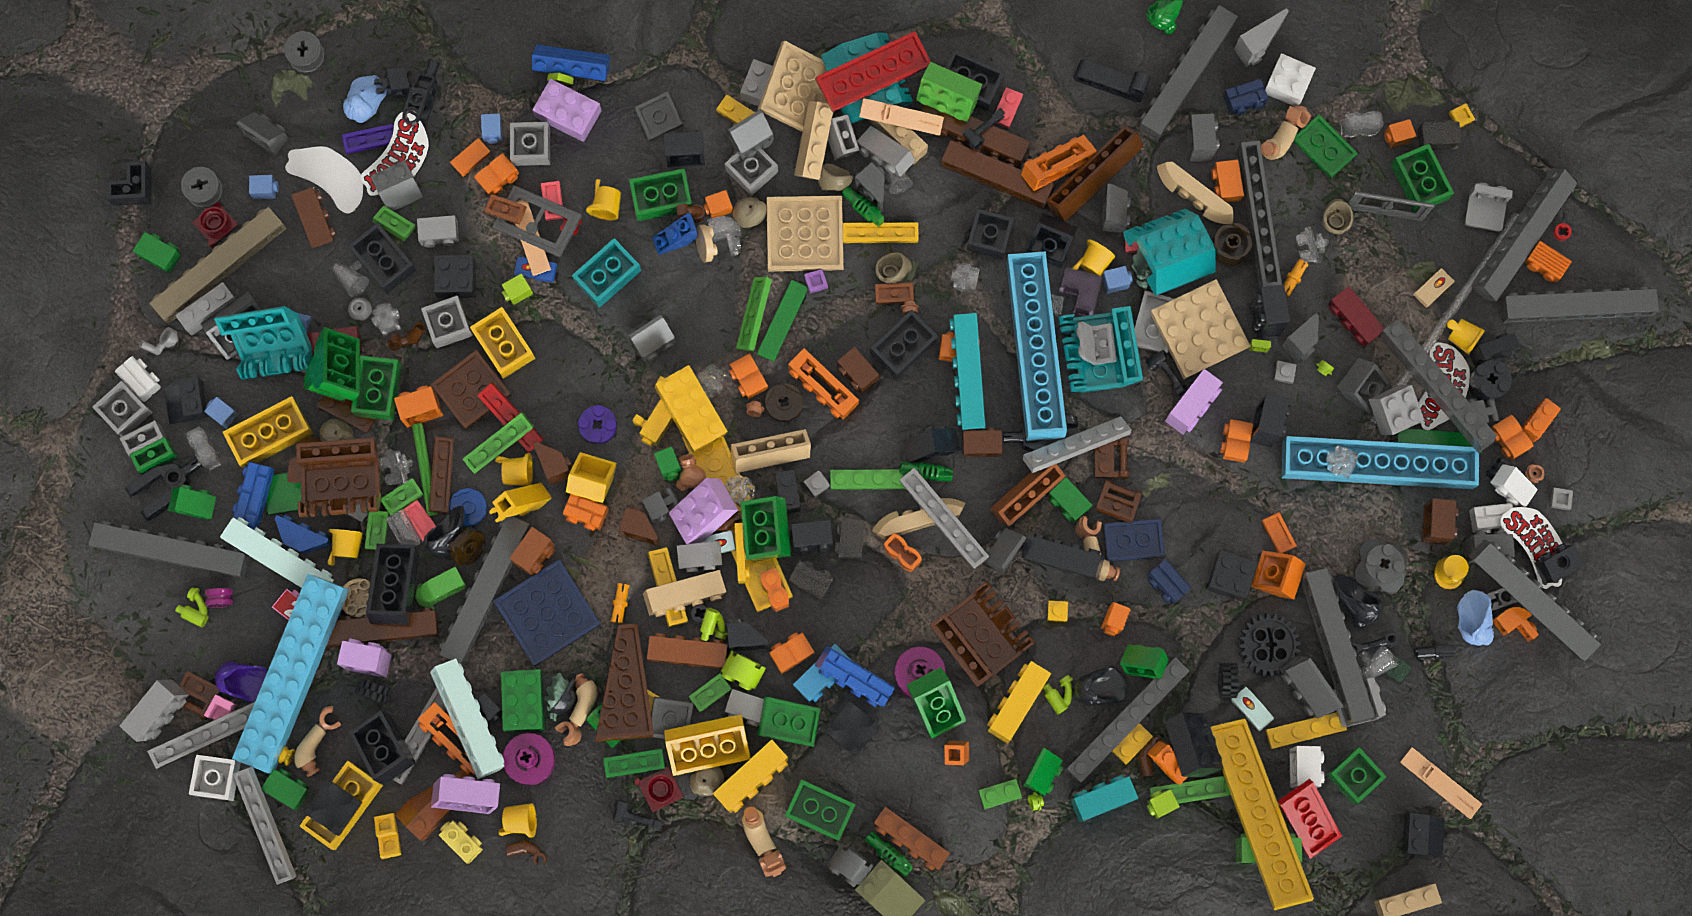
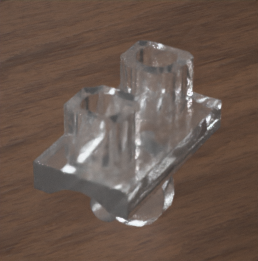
M1307 227L1305 232L1297 234L1296 239L1299 246L1305 244L1309 246L1308 250L1300 252L1301 260H1304V263L1313 262L1317 264L1320 263L1317 248H1319L1320 253H1324V246L1329 244V240L1323 239L1322 234H1317V241H1315L1311 227Z
M387 450L386 455L380 458L381 466L383 468L390 467L391 473L385 475L386 484L402 485L408 481L406 474L410 473L408 467L413 465V461L406 460L405 454L401 455L400 451Z

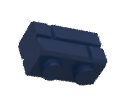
M1261 79L1225 89L1223 94L1229 113H1236V115H1242L1250 108H1254V110L1260 109L1265 106L1264 104L1268 100Z
M1167 559L1147 575L1149 578L1147 580L1154 589L1158 588L1162 593L1160 596L1167 604L1170 602L1173 605L1192 588Z

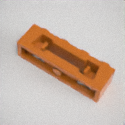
M1085 135L1078 138L1074 137L1068 143L1060 144L1054 150L1044 152L1039 157L1026 161L1023 165L1021 176L1035 191L1079 169L1097 150Z
M805 348L788 364L789 374L795 379L799 378L803 382L802 386L808 392L813 391L817 395L816 399L822 405H828L831 408L829 411L836 418L840 417L844 420L859 404V399ZM813 368L816 371L815 374L837 393L834 401L832 396L810 376Z
M434 702L418 718L420 721L418 726L425 733L429 730L434 735L432 740L439 746L443 744L448 749L446 753L453 760L456 758L462 762L460 767L467 774L470 772L475 774L471 763L461 756L462 752L441 731L437 732L430 725L431 721L438 728L443 724L436 716L439 713L447 721L446 725L458 736L451 718Z

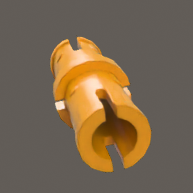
M1298 259L1292 271L1286 276L1287 279L1283 284L1286 297H1290L1296 284L1300 283L1302 274L1309 266L1307 262L1303 264L1304 260Z
M617 583L616 597L612 603L614 608L610 621L616 623L617 615H619L618 624H623L625 607L628 605L626 600L630 585L624 584L622 592V583Z

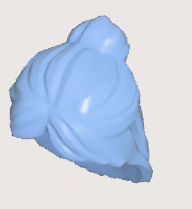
M378 76L359 77L352 82L347 98L343 103L344 113L349 119H353L358 123H364L376 114L379 104L387 94V89L383 94H376V89L382 88L380 84L374 85V80L379 78Z
M1471 590L1460 599L1457 605L1459 615L1458 629L1466 642L1474 645H1489L1494 638L1491 598L1479 590Z

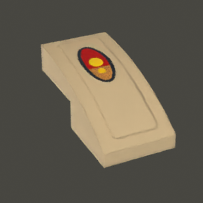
M1441 268L1413 295L1427 308L1455 281Z

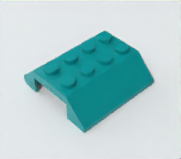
M874 33L842 43L821 55L825 69L830 71L888 44L890 39L887 33ZM905 79L864 97L865 99L895 106L898 105L899 107L913 103L911 95L908 94L909 89L900 88L899 86L905 82ZM863 98L841 108L843 116L848 115L851 124L865 119L859 117Z
M1187 209L1174 212L1171 216L1166 215L1144 223L1142 227L1130 228L1123 233L1128 246H1131L1136 241L1153 273L1146 280L1155 296L1216 272L1214 244L1199 216Z
M282 306L215 317L214 320L221 336L231 335L241 358V363L236 368L240 379L256 378L258 375V363L261 376L289 373L292 369V358L293 367L296 371L307 370L308 364L312 359V345L299 314L293 310Z
M1130 306L1113 308L1110 313L1075 318L1074 314L1058 317L1060 326H1064L1060 328L1061 333L1071 334V337L1062 339L1063 344H1065L1063 346L1066 363H1069L1066 365L1067 369L1077 370V374L1068 376L1069 381H1073L1069 383L1071 392L1086 393L1121 388L1143 381ZM1083 321L1090 326L1113 324L1116 362L1093 365L1080 357L1078 352L1080 339L1076 332L1078 322Z

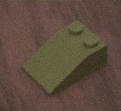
M882 860L855 889L882 916H912L925 902L924 898Z

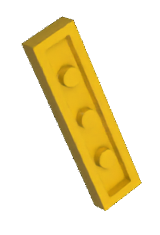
M843 223V243H918V223H883L879 227L874 223Z
M667 547L647 553L657 587L677 581ZM674 609L668 610L667 614H665L668 627L688 622L685 609L674 612Z
M1335 712L1321 718H1311L1265 731L1270 749L1346 731L1347 728L1341 726L1338 714Z

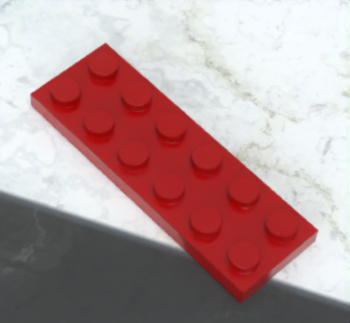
M914 31L816 76L815 80L831 111L834 112L926 69L931 60Z

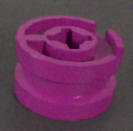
M215 588L205 590V596L207 597L205 607L223 608L233 606V600L231 599L233 589Z

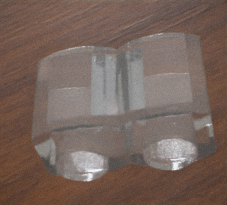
M1370 111L1364 114L1358 112L1346 114L1340 122L1341 135L1344 137H1355L1359 134L1364 136L1378 134L1383 127L1382 113Z
M200 427L187 432L188 443L195 449L196 458L201 465L211 470L222 464L221 456L213 447L212 438Z

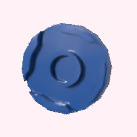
M471 488L461 489L454 493L449 502V511L457 506L464 507L465 519L463 526L465 527L476 526L482 522L487 514L488 506L486 499L482 493Z

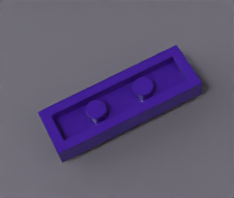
M394 124L342 134L345 153L351 154L388 146L393 135Z

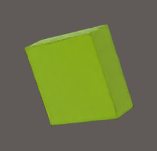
M549 73L547 81L552 79L562 85L573 84L574 80L572 76L562 73Z
M1252 339L1249 343L1250 351L1267 353L1271 348V341Z

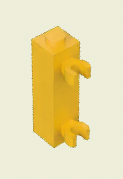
M660 376L657 383L665 378ZM660 399L647 421L637 414L632 421L635 425L642 428L639 433L642 437L641 441L649 446L652 444L658 446L673 419Z
M542 483L507 490L492 502L495 507L489 513L498 512L499 516L495 521L500 522L506 517L518 514L523 516L527 515L530 511L538 510L552 497Z

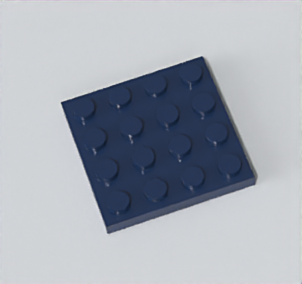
M560 559L494 600L495 605L534 667L601 625Z

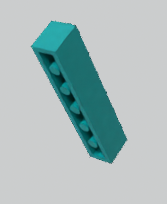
M977 313L952 315L953 319H949L950 330H954V338H951V348L955 349L956 357H952L953 369H957V376H954V387H958V395H955L956 407L960 408V414H957V425L961 426L962 430L985 428Z

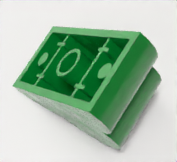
M324 327L319 334L314 356L310 360L305 373L304 388L339 401L346 399L355 400L360 394V339Z

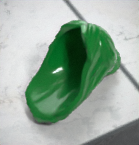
M1157 0L1148 7L1146 11L1147 20L1156 29L1163 30L1165 34H1173L1177 27L1175 20L1181 10L1183 0Z

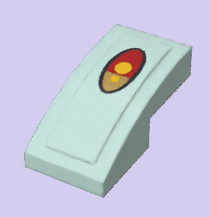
M732 530L711 535L704 541L720 542L721 553L736 550Z
M1247 687L1238 693L1237 698H1232V702L1245 714L1246 719L1258 731H1261L1274 719Z

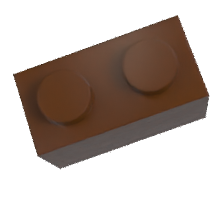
M853 347L837 360L838 372L843 377L847 376L849 378V384L855 391L859 390L863 393L879 380V374L856 347Z
M991 427L986 428V431H978V429L963 431V457L1002 456V430Z

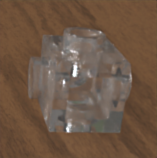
M967 263L957 264V269L952 270L950 280L954 281L953 287L961 292H968V290L975 292L980 269L974 268Z
M390 303L380 304L375 310H372L374 317L371 318L375 328L379 327L383 335L401 329L398 321L401 318L397 308L393 309Z
M710 364L704 371L702 370L698 374L697 380L707 397L711 398L722 391L724 388L722 383L727 374L713 364Z
M1336 445L1334 451H1329L1327 455V470L1335 475H1341L1349 479L1357 463L1358 453L1351 451L1347 447Z
M739 473L734 477H730L724 485L733 502L740 508L742 501L752 500L755 497V486L752 485L747 477H743Z

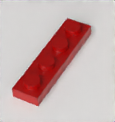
M493 382L477 395L504 426L520 414ZM533 428L522 436L518 442L529 453L534 449L533 443H540L544 439Z

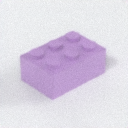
M550 79L532 111L538 120L548 122L550 126L584 142L602 110L600 103Z
M1204 369L1170 412L1165 422L1182 435L1186 431L1191 432L1199 421L1197 416L1202 417L1211 405L1208 402L1213 403L1222 391L1219 387L1223 382Z
M706 478L669 512V515L685 543L695 544L704 542L738 509L721 479Z
M349 639L348 642L342 641L337 664L348 671L387 678L392 655L380 644L368 642V645H364L359 640Z
M444 774L443 777L441 776L433 784L431 808L490 814L498 807L500 783H494L495 780L492 779L475 781L474 777L459 779L455 778V775Z

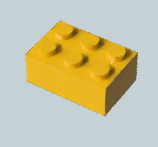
M503 307L470 327L503 379L535 359L532 351Z

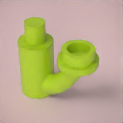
M192 587L187 594V598L192 602L196 600L199 611L188 605L185 607L178 605L175 611L181 614V618L203 628L209 618L207 615L208 610L205 607L203 598L199 594L200 589Z
M707 608L700 628L702 632L700 639L708 641L709 636L713 635L714 632L715 637L726 639L728 632L725 629L722 615L715 609Z
M1069 675L1059 681L1061 683L1060 686L1065 687L1064 698L1061 697L1056 688L1052 689L1049 683L1043 687L1046 692L1045 698L1057 715L1068 709L1072 700L1071 681L1073 678Z

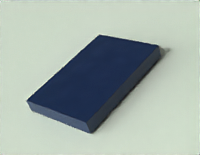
M1161 518L1132 521V523L1126 521L1103 523L1107 561L1117 562L1165 557Z

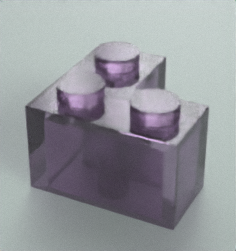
M1065 267L1059 291L1077 295L1074 314L1082 316L1093 315L1102 276Z

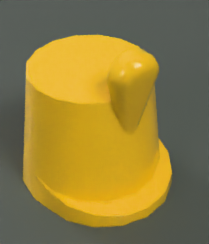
M596 179L595 197L592 205L586 208V212L599 219L617 220L621 192L612 187H599L600 179Z
M1088 239L1086 241L1088 248L1084 256L1072 267V271L1076 272L1080 266L1089 274L1100 277L1114 260L1115 255L1101 244Z
M1461 319L1459 323L1455 320L1447 322V327L1453 330L1448 339L1469 355L1485 330L1464 319Z
M526 453L521 458L496 457L495 461L502 463L503 484L532 485L533 460L530 453Z
M329 529V532L332 533V551L328 559V565H334L335 557L357 559L363 533Z
M1451 555L1440 559L1434 571L1436 583L1444 589L1458 587L1468 573L1469 566L1467 561L1460 555Z
M530 803L505 807L502 815L503 828L498 830L499 835L522 833L533 838L537 828L534 805Z

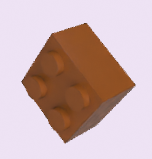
M531 527L509 559L521 570L533 576L543 569V562L546 558L550 559L554 554L555 545L550 538Z

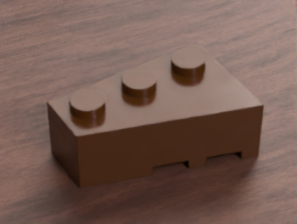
M311 187L292 194V199L311 248L335 241L334 237L337 235L333 225H329L328 218L330 217L326 207L324 208L321 201L323 198L319 189Z

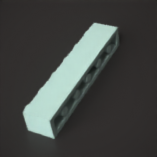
M240 517L237 520L232 518L220 536L221 539L301 588L307 574L315 575L332 583L334 581L331 578V573L324 569L320 572L314 568L316 566L315 563L307 558L305 561L299 559V553L291 548L286 551L281 547V542L274 538L271 541L265 538V532L257 527L254 530L247 526L249 523Z
M457 659L435 666L430 672L477 779L498 772L504 767L503 756L497 751L495 738L488 731L487 720L480 713V705L471 693L472 688L463 675L462 665L458 664Z

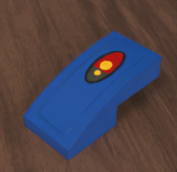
M518 257L514 275L518 276L522 273L524 278L554 282L557 264L549 262L551 270L533 276L527 258Z

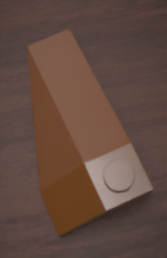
M463 769L453 774L455 778L459 779L472 777ZM433 786L409 799L395 814L404 826L421 841H425L452 811L431 808Z

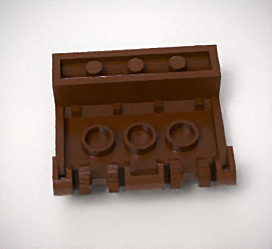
M375 438L296 444L297 463L301 466V501H298V515L300 518L309 517V514L311 517L316 516L317 510L320 507L323 516H327L328 513L330 515L348 514V510L350 514H353L358 504H360L362 513H366L367 510L369 512L379 511L381 502L380 460Z
M988 581L979 586L974 593L949 612L944 613L929 625L976 687L992 678L1036 643L1031 636L1023 642L1021 641L1028 635L1026 630L1022 631L1018 637L1012 634V631L1016 630L1021 623L1017 621L1012 626H1009L1016 617L1007 605L999 611L997 610L1004 604L1002 599L997 601L994 606H990L988 601L995 597L997 593L993 590L987 596L985 595L992 589Z

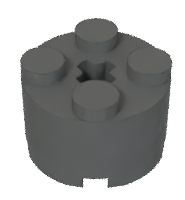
M842 842L828 862L831 865L829 869L837 875L843 874L847 877L845 881L855 887L857 884L860 885L868 876L874 864L871 863L869 866L866 863L868 861L867 858L851 847L849 849L844 848L846 844Z

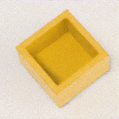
M580 452L569 473L566 492L603 503L613 482L617 463Z

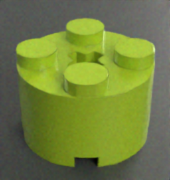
M731 650L721 669V672H723L721 676L731 682L739 681V686L748 691H751L752 688L756 689L766 667L761 666L759 668L761 664L742 654L735 656L736 651Z

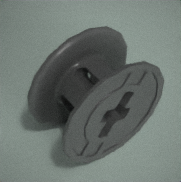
M306 31L295 32L285 42V56L295 70L308 73L318 69L323 63L325 57L324 48L314 34Z
M200 166L188 170L181 181V191L189 202L196 207H211L219 201L223 193L220 179L212 170Z

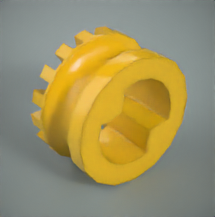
M285 746L279 755L278 763L284 762L286 766H289L295 750H289Z

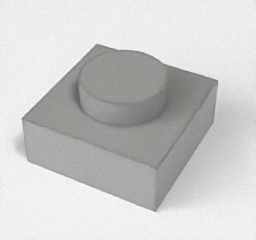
M1277 361L1273 381L1293 384L1296 364Z
M817 471L804 481V484L815 498L830 487V484L820 471Z
M1553 488L1550 508L1571 510L1573 491Z

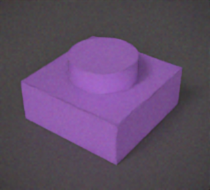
M822 269L804 274L810 294L828 288Z

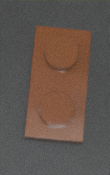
M491 194L484 211L486 214L520 225L527 207Z
M913 283L875 284L876 305L901 304L907 301H914Z

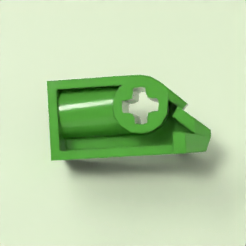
M453 567L424 584L420 583L417 587L415 598L419 605L425 608H432L433 611L435 610L434 604L467 588V585L460 571Z

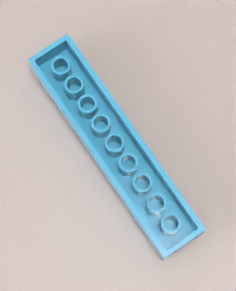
M1046 251L1008 254L1006 266L1026 441L1062 439L1066 436L1067 427Z
M1286 436L1282 441L1281 478L1473 490L1479 485V453L1473 447Z
M307 574L232 759L253 766L266 773H271L273 769L277 768L279 755L290 737L350 589L315 575Z

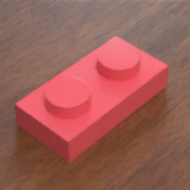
M1007 87L1005 88L997 110L1001 108L1005 112L1004 118L995 124L1007 129L1010 128L1023 97L1022 93Z

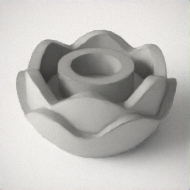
M359 297L350 302L348 312L352 319L364 321L372 313V307L367 299Z

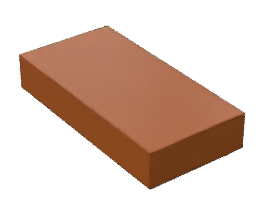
M478 138L450 163L464 177L489 156L491 151Z
M1280 512L1261 521L1277 553L1283 554L1297 547Z

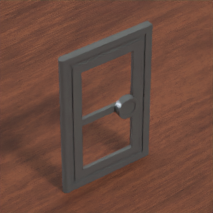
M514 185L507 198L508 200L517 202L520 198L541 207V210L535 221L527 224V231L506 223L507 220L498 217L492 228L561 258L582 218V214ZM545 210L568 219L556 244L534 235L538 230L537 225Z
M1354 191L1347 201L1352 210L1423 221L1435 205ZM1363 197L1389 201L1382 202V208L1358 204ZM1394 202L1420 206L1416 213L1392 209Z

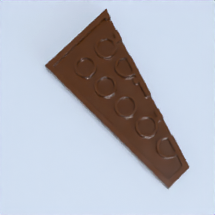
M623 624L617 627L594 742L648 738L654 735L638 624Z

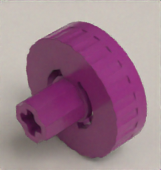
M910 648L897 660L894 671L895 681L899 689L909 697L911 695L906 685L924 676L921 673H916L917 667L924 671V675L940 667L945 672L944 662L941 657L930 648Z
M525 733L514 737L505 747L503 753V764L506 773L511 779L523 785H536L545 781L551 775L555 766L556 759L553 747L545 738L534 733ZM527 755H530L532 757L529 758L528 763L523 760Z

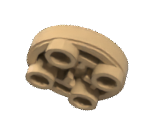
M705 224L698 225L696 227L698 235L696 245L702 262H711L713 256L717 255V246L712 241L714 235L713 228Z
M353 579L343 586L350 589L342 607L348 615L362 618V615L366 614L370 581L366 579Z

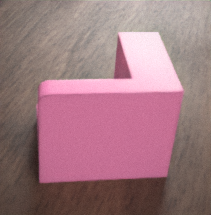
M215 695L204 716L214 720L233 712L237 704L222 696Z

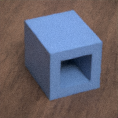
M500 113L482 114L481 128L484 142L496 144L498 141H503Z
M272 175L249 176V194L253 199H276V192H279V183Z
M1126 266L1103 272L1102 279L1106 294L1129 288L1130 282H1132V275L1130 271H1127Z
M218 397L210 400L204 411L225 429L239 415Z

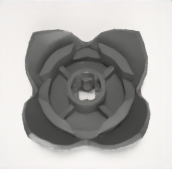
M1381 540L1364 541L1360 548L1362 560L1355 570V581L1365 587L1380 586L1383 591L1397 592L1405 578L1404 571L1408 564L1406 551L1399 545L1387 544ZM1381 560L1387 563V569H1385V567H1380V564L1382 563Z

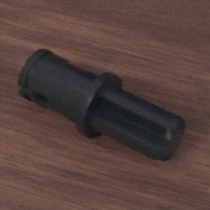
M1433 644V646L1416 647L1415 653L1417 659L1434 658L1437 660L1439 657H1454L1456 655V648L1454 645L1437 646Z

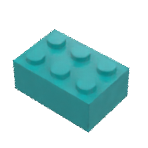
M614 238L578 269L572 277L574 282L600 308L640 273L641 268L640 264Z
M1123 775L1111 779V784L1109 785L1103 782L1092 787L1093 791L1089 793L1087 790H1083L1074 794V799L1070 801L1079 823L1139 799L1130 777L1124 778Z

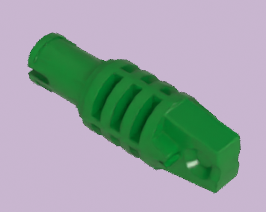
M850 186L843 190L842 196L851 202L853 209L868 222L871 221L878 227L884 223V216L881 214V210L870 202L869 199L864 195L857 194Z
M901 461L899 467L900 474H907L915 468L924 480L928 478L930 481L933 479L936 482H951L953 477L952 468L939 464L934 466L933 463L929 465V463L924 464L923 462L914 464Z
M874 831L864 840L877 851L879 858L903 877H906L913 869V866L903 854L892 846L891 843H885Z

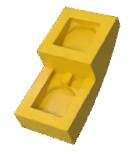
M391 813L374 817L381 859L401 855L395 814Z

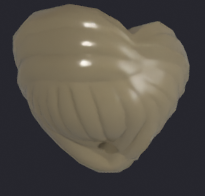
M825 163L822 165L818 183L821 190L840 191L852 183L853 176L843 168Z
M743 198L733 207V219L736 225L742 228L756 226L766 218V204L757 198Z
M1343 199L1332 200L1323 212L1324 227L1333 234H1343L1351 228L1354 217L1350 205Z
M898 252L883 256L875 265L877 277L885 283L901 281L912 269L911 261L905 255Z
M341 419L328 420L321 426L319 431L322 442L354 439L352 428L346 421Z
M717 766L694 771L689 782L691 791L699 796L713 795L724 784L722 769Z

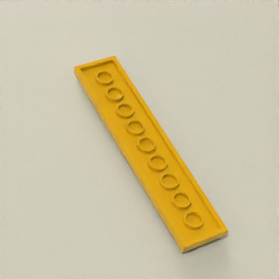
M724 436L692 453L682 437L688 453L693 454L697 460L695 465L705 471L706 478L721 479L742 517L741 502L751 499L740 473L735 472L731 453ZM735 526L729 528L728 531H733L736 545ZM735 550V551H731V553H732V555H733V557H734V560H735V562H736V564H737V554H736V550ZM776 558L761 561L745 559V567L749 566L750 578H746L745 585L757 612L771 607L768 593L764 590L761 583V573L769 569L775 568L778 571L782 587L786 590L789 599L793 597Z
M1246 719L1212 726L1211 730L1216 739L1217 749L1222 757L1224 767L1222 772L1273 909L1278 910L1313 901V894Z

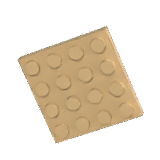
M782 41L757 110L761 109L763 113L803 132L809 101L828 104L815 80L816 76L827 72L822 59L787 41Z
M842 196L767 197L768 272L817 271L820 269L823 271L843 270Z
M1217 279L1150 311L1183 379L1250 347Z

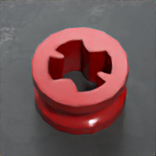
M1560 223L1553 230V236L1558 241H1565L1572 234L1571 227L1566 223ZM1558 228H1560L1561 230L1565 229V230H1566L1565 234H1567V235H1566V236H1565V235H1561V236H1560V235L1558 234V233L1560 232V230H1558Z

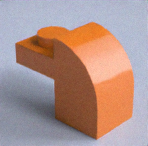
M1512 607L1493 618V624L1503 636L1509 634L1515 628L1518 629L1527 641H1531L1539 635L1536 626L1532 622L1527 621L1532 614L1524 608Z

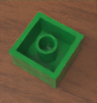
M1360 747L1354 749L1327 774V777L1353 805L1358 804L1386 778L1385 774Z

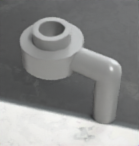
M167 327L162 332L157 346L142 340L139 343V347L155 355H160L165 347L169 348L176 344L178 341L177 331Z

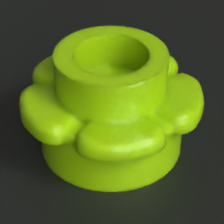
M1321 360L1319 364H1316L1318 372L1324 376L1332 375L1331 372L1334 368L1327 362Z
M1033 792L1032 795L1028 796L1031 810L1040 811L1041 806H1044L1041 794L1038 795L1036 792Z

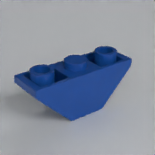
M687 213L652 237L658 254L687 246L698 238L691 213Z
M276 515L275 517L283 544L299 553L306 555L332 544V541L328 539L329 535L319 530L317 533L310 531L312 527L304 523L297 525L293 523L294 519L283 515V517Z

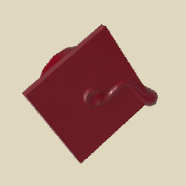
M218 201L211 207L203 210L200 216L192 222L207 238V243L212 249L239 225Z
M668 766L642 780H639V778L634 780V784L640 786L653 813L683 798Z

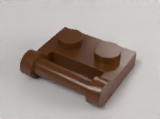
M1117 439L1094 449V478H1129V471H1127V446H1129V439ZM1114 446L1119 447L1120 471H1114Z
M1106 479L1095 510L1132 523L1142 492L1138 490L1135 492L1113 484L1111 480ZM1108 490L1132 498L1133 502L1108 493Z
M186 671L179 686L189 695L205 702L206 705L202 708L186 700L183 707L200 715V718L207 720L208 717L204 716L214 696L220 695L221 692L216 685Z

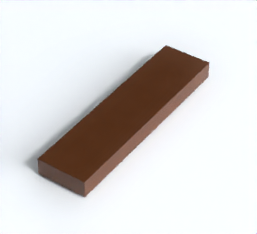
M434 437L428 512L444 514L449 512L454 438Z

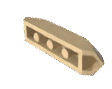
M1165 162L1157 166L1162 182L1172 193L1177 190L1183 199L1190 200L1196 209L1203 210V216L1211 221L1221 224L1233 223L1232 206L1174 162Z
M941 498L956 518H958L966 503L956 499ZM920 507L919 511L913 512V510L903 512L902 516H899L897 511L886 515L874 526L872 532L885 540L893 533L902 535L936 524Z

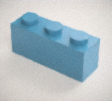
M836 644L831 647L850 659ZM815 664L793 684V687L809 703L812 700L816 702L823 695L822 691L826 687L831 688L835 684L834 681L836 679L831 675L829 678H826L818 673L820 669Z

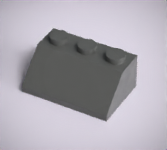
M249 291L201 323L205 333L226 360L236 355L238 351L230 334L221 336L214 319L219 316L262 310Z
M1297 656L1280 668L1282 679L1287 685H1291L1293 695L1297 700L1302 701L1304 704L1303 709L1308 716L1321 718L1343 707L1311 658Z

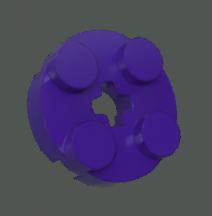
M601 405L592 406L581 414L578 420L579 431L587 442L604 444L614 437L617 421L614 414L608 408ZM595 421L603 422L601 423V429L593 428Z

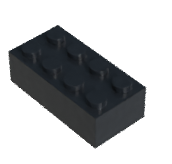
M376 545L366 608V616L370 624L409 625L419 562V553L416 545Z

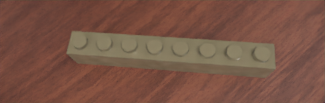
M269 207L260 210L253 220L245 222L238 232L228 236L227 241L222 245L214 247L211 254L207 257H202L197 262V265L192 269L186 270L180 279L171 282L164 292L156 294L150 305L169 325L177 318L176 314L212 290L287 228Z

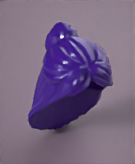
M228 661L217 669L215 683L220 692L253 703L257 699L268 670L262 666Z

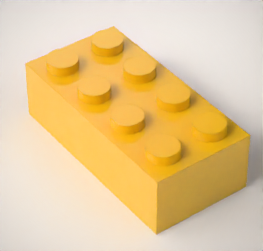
M689 365L655 384L654 388L692 453L727 434L728 431Z
M293 396L223 431L238 464L243 469L249 462L257 464L301 441L304 437L314 434Z
M1032 661L1029 665L1024 664L1018 673L1019 681L1014 680L1007 691L1010 693L1009 697L1006 698L1004 696L997 707L1000 712L998 715L994 713L987 724L990 727L988 732L1008 744L1051 673Z
M742 714L664 730L673 776L751 759Z
M771 740L722 784L713 795L729 813L732 811L738 812L744 806L742 802L746 798L751 800L759 792L757 788L762 784L766 786L773 780L772 775L776 771L780 773L788 766V757Z
M350 761L345 763L332 782L363 803L340 836L335 835L309 816H306L300 824L302 829L332 850L338 848L383 786Z

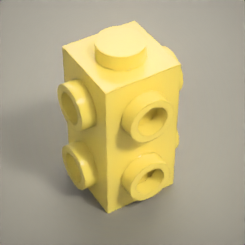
M448 821L440 829L442 832L439 836L467 864H470L483 850L480 847L482 842L474 835L471 837L466 832L468 828L461 821L459 823L455 821L450 823Z

